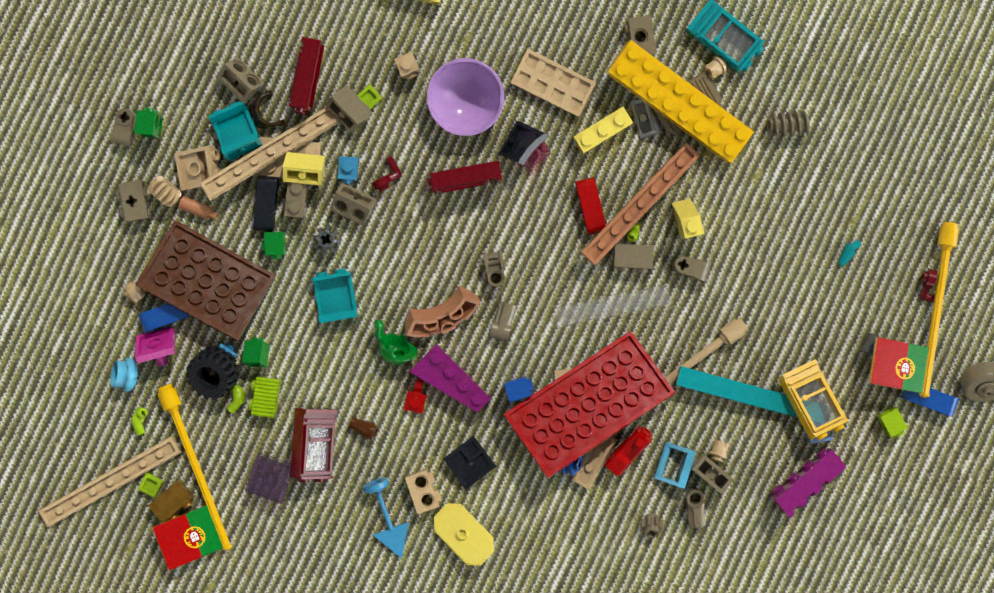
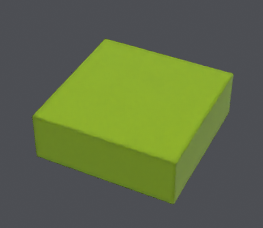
M370 84L357 95L370 110L383 99Z
M146 472L137 490L155 498L164 480Z

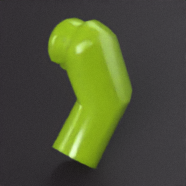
M637 222L627 232V239L630 242H635L639 239L640 226Z
M234 385L231 388L233 401L226 407L232 414L245 402L244 389L239 385Z
M142 407L137 408L131 418L136 436L146 433L142 423L147 416V410Z

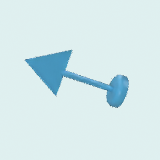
M383 477L364 484L362 489L366 494L376 492L388 526L387 530L373 534V536L402 558L409 522L395 527L392 526L380 492L388 486V478Z

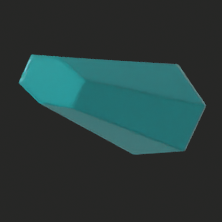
M858 239L851 244L846 243L838 261L841 268L856 254L855 250L862 246Z

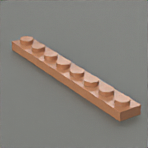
M687 142L684 143L580 253L595 266L700 155Z

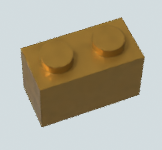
M179 479L152 501L148 507L164 523L167 520L176 518L178 516L176 512L179 509L183 508L185 510L193 503L191 499L195 495Z

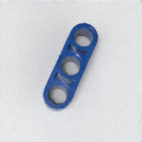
M169 304L138 314L144 333L191 317Z
M930 388V396L927 398L921 397L917 392L903 390L901 398L953 417L960 400Z

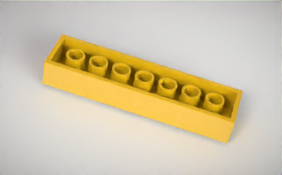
M632 40L625 43L605 71L608 76L726 163L734 161L754 133L753 130Z

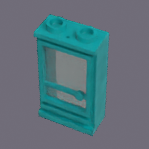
M709 0L685 30L714 55L724 59L726 64L738 74L742 70L746 72L752 64L751 58L754 55L758 57L764 49L762 45L765 41L717 4L715 0Z

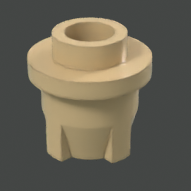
M714 57L712 62L704 66L705 71H707L712 79L727 72L725 60L719 57Z
M130 281L123 288L125 291L123 295L136 304L145 296V293L142 289L135 286L136 282Z
M716 440L712 450L708 453L711 456V460L720 463L723 460H727L726 454L729 444Z

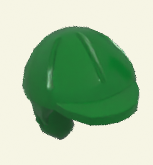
M381 319L374 321V327L376 328L374 336L379 342V352L384 361L392 365H402L417 357L418 350L408 341L406 336H403V333L400 336L394 333L385 334L383 321Z

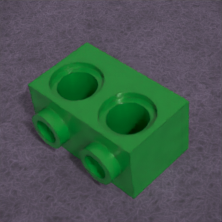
M143 107L142 111L137 110L134 133L141 137L161 139L163 116L158 114V111L153 108Z

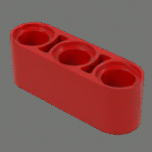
M591 177L575 181L588 235L599 233L606 226L595 179Z

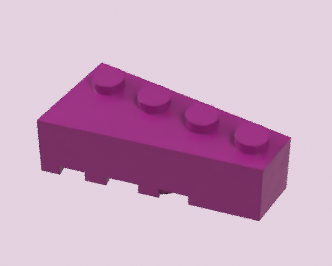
M438 344L409 371L476 412H479L491 400V397Z
M831 448L820 450L812 462L811 460L805 462L801 466L802 470L797 474L794 472L786 478V483L782 486L781 484L777 485L771 491L770 497L789 518L795 514L793 512L795 508H802L808 503L809 496L817 495L821 491L823 483L829 484L847 468Z

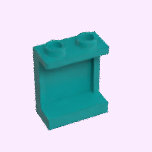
M241 101L234 102L229 107L216 110L208 116L220 142L222 154L228 162L263 145L245 103Z
M346 268L334 270L335 274L327 275V272L315 273L316 277L312 278L319 312V323L359 317L351 271L346 272Z

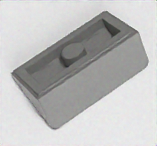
M641 99L630 102L640 139L662 133L660 121L653 108Z

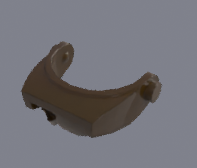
M265 91V94L249 105L258 128L284 125V119L277 122H268L260 114L261 102L267 96L272 95V91Z

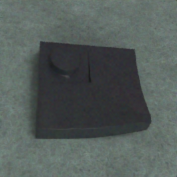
M516 121L498 154L524 165L531 153L549 135L520 121Z
M474 436L443 458L465 490L497 467Z

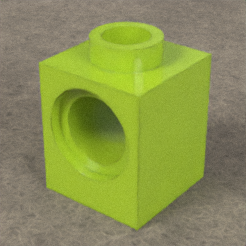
M892 407L877 415L880 424L889 437L894 436V438H898L905 434L904 430L908 429L896 407Z

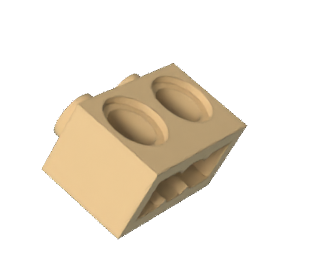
M424 469L405 476L417 514L440 506L439 501H442L439 490L435 491L433 483L436 482L432 472ZM424 477L426 485L418 486L416 478ZM430 495L433 502L425 504L422 501V497Z

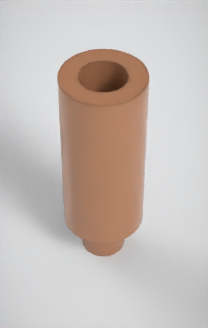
M185 196L181 198L178 209L208 220V218L215 220L218 214L212 211V207Z

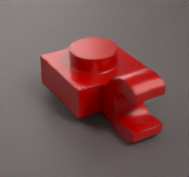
M417 378L414 391L408 390L404 410L423 414L427 394L421 393L424 380Z

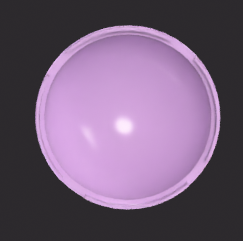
M460 58L449 61L441 66L430 80L427 90L428 108L438 125L450 133L462 136L482 133L497 121L502 112L504 90L501 80L490 66L479 60Z

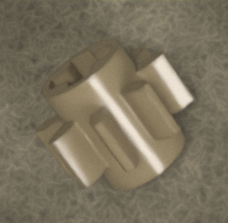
M650 513L641 518L640 531H645L647 537H657L659 532H663V519H659L657 514Z

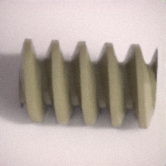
M805 111L801 115L798 112H794L793 116L790 112H787L785 117L782 112L778 116L773 112L769 117V137H771L773 131L776 137L779 136L780 131L783 132L784 136L787 135L788 131H790L791 136H794L795 131H798L799 136H802L803 130L806 131L807 136L810 133V122Z

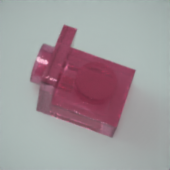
M542 142L525 162L524 166L528 171L551 154L545 142Z

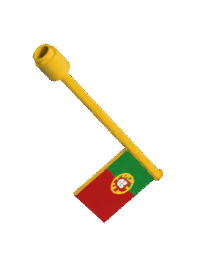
M942 222V226L939 229L937 245L941 246L942 252L927 347L876 337L869 377L870 384L917 392L923 398L930 396L929 391L950 251H952V248H957L958 224Z
M172 383L157 388V395L163 411L168 410V413H171L206 505L152 527L169 571L217 550H229L232 547L179 414L178 405L181 404V401Z

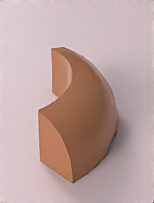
M458 286L454 294L438 306L428 309L409 308L405 321L406 336L422 338L441 332L442 334L450 332L463 320H468L476 311L481 301L470 290Z

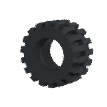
M213 346L212 349L206 347L187 366L186 378H189L187 383L192 385L191 389L193 392H198V396L203 395L205 399L211 397L212 400L220 399L238 381L237 378L240 372H238L239 365L235 364L237 360L231 357L232 354L230 352L226 353L223 348L219 350L216 346ZM206 367L214 369L220 379L212 377L207 372Z

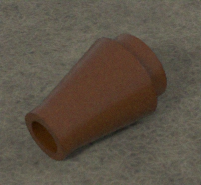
M355 417L352 418L349 424V428L366 440H373L379 429L374 422Z

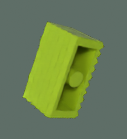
M257 376L256 380H252L251 391H254L253 399H250L248 408L251 410V415L276 417L281 379Z

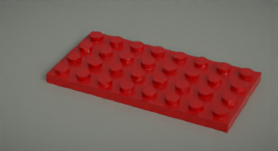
M629 331L504 413V417L548 479L673 396L675 391L634 334Z

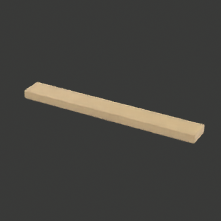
M325 107L199 184L211 201L284 157L286 152L294 151L337 125L340 121Z
M171 436L38 512L48 528L182 453L175 438Z

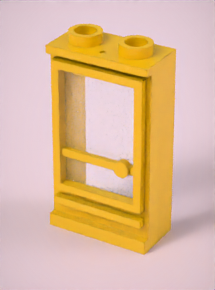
M816 359L778 378L810 441L815 438L819 441L828 436L827 432L833 430L836 433L845 428L844 424L849 420L844 415Z

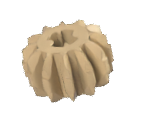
M156 176L147 187L153 197L168 207L176 204L182 195L181 191L163 176Z

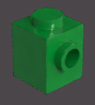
M264 232V241H261L262 252H265V256H270V259H282V255H287L286 232Z
M253 337L252 340H244L242 363L248 367H267L270 345L264 342L262 338Z

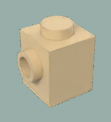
M412 52L394 59L402 79L407 78V80L417 77V73H420Z

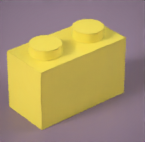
M286 152L283 164V182L322 186L325 172V156Z

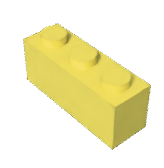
M621 107L575 135L573 140L583 155L628 128L633 122L625 108Z

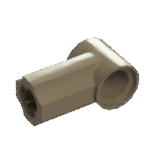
M500 302L489 337L505 342L508 341L512 327L511 322L516 310L515 305Z
M689 488L685 493L689 527L698 528L706 526L704 496L698 488ZM692 494H699V499L697 501H690V496Z

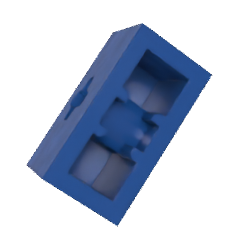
M526 376L504 382L509 402L532 396L531 391H534L531 379H527Z

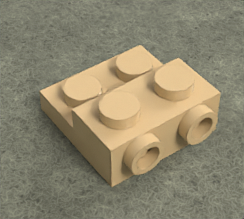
M204 146L174 153L181 191L200 188L199 183L221 171L218 167L220 154L215 149V146Z

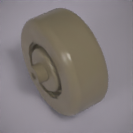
M988 361L974 364L962 373L960 384L966 398L975 402L994 400V362Z

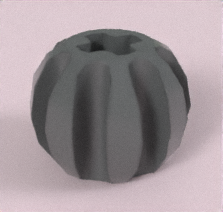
M326 226L325 232L320 227L317 229L320 233L319 236L313 235V240H318V244L314 245L316 250L323 247L322 254H328L329 248L334 253L337 251L334 244L341 245V240H336V236L340 235L338 230L331 233L332 226ZM330 235L329 239L331 240V243H326L324 245L325 241L323 240V237H328Z

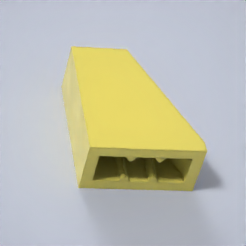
M690 198L671 203L680 240L704 234L700 215Z

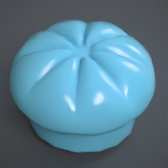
M128 357L124 359L125 361H115L111 372V387L122 388L125 392L134 389L138 376L136 362Z

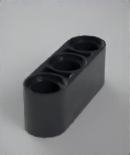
M263 175L258 177L253 222L254 231L274 232L279 177Z

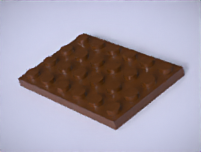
M174 220L135 286L229 338L238 341L276 275Z

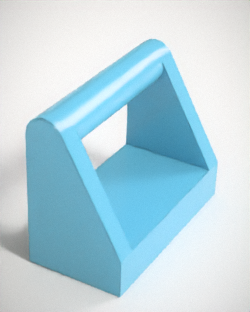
M665 441L654 478L685 489L696 452ZM671 448L685 452L677 481L663 477Z

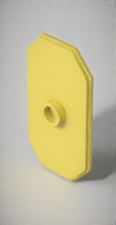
M447 503L434 516V532L466 565L481 566L494 552L493 536L461 504Z

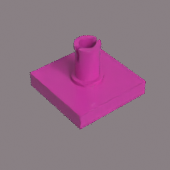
M173 326L136 336L135 359L137 363L155 359L158 366H164L169 362L167 355L175 354V330Z

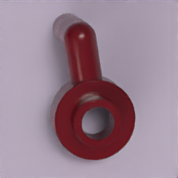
M393 156L385 159L393 173L374 181L372 186L375 191L379 190L382 192L390 188L389 184L402 176Z
M929 268L922 273L921 282H923V288L920 293V299L934 303L935 295L929 294V291L936 282L937 270Z

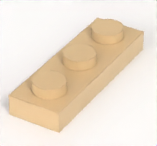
M611 436L587 452L582 460L579 472H577L572 480L590 490L618 439Z

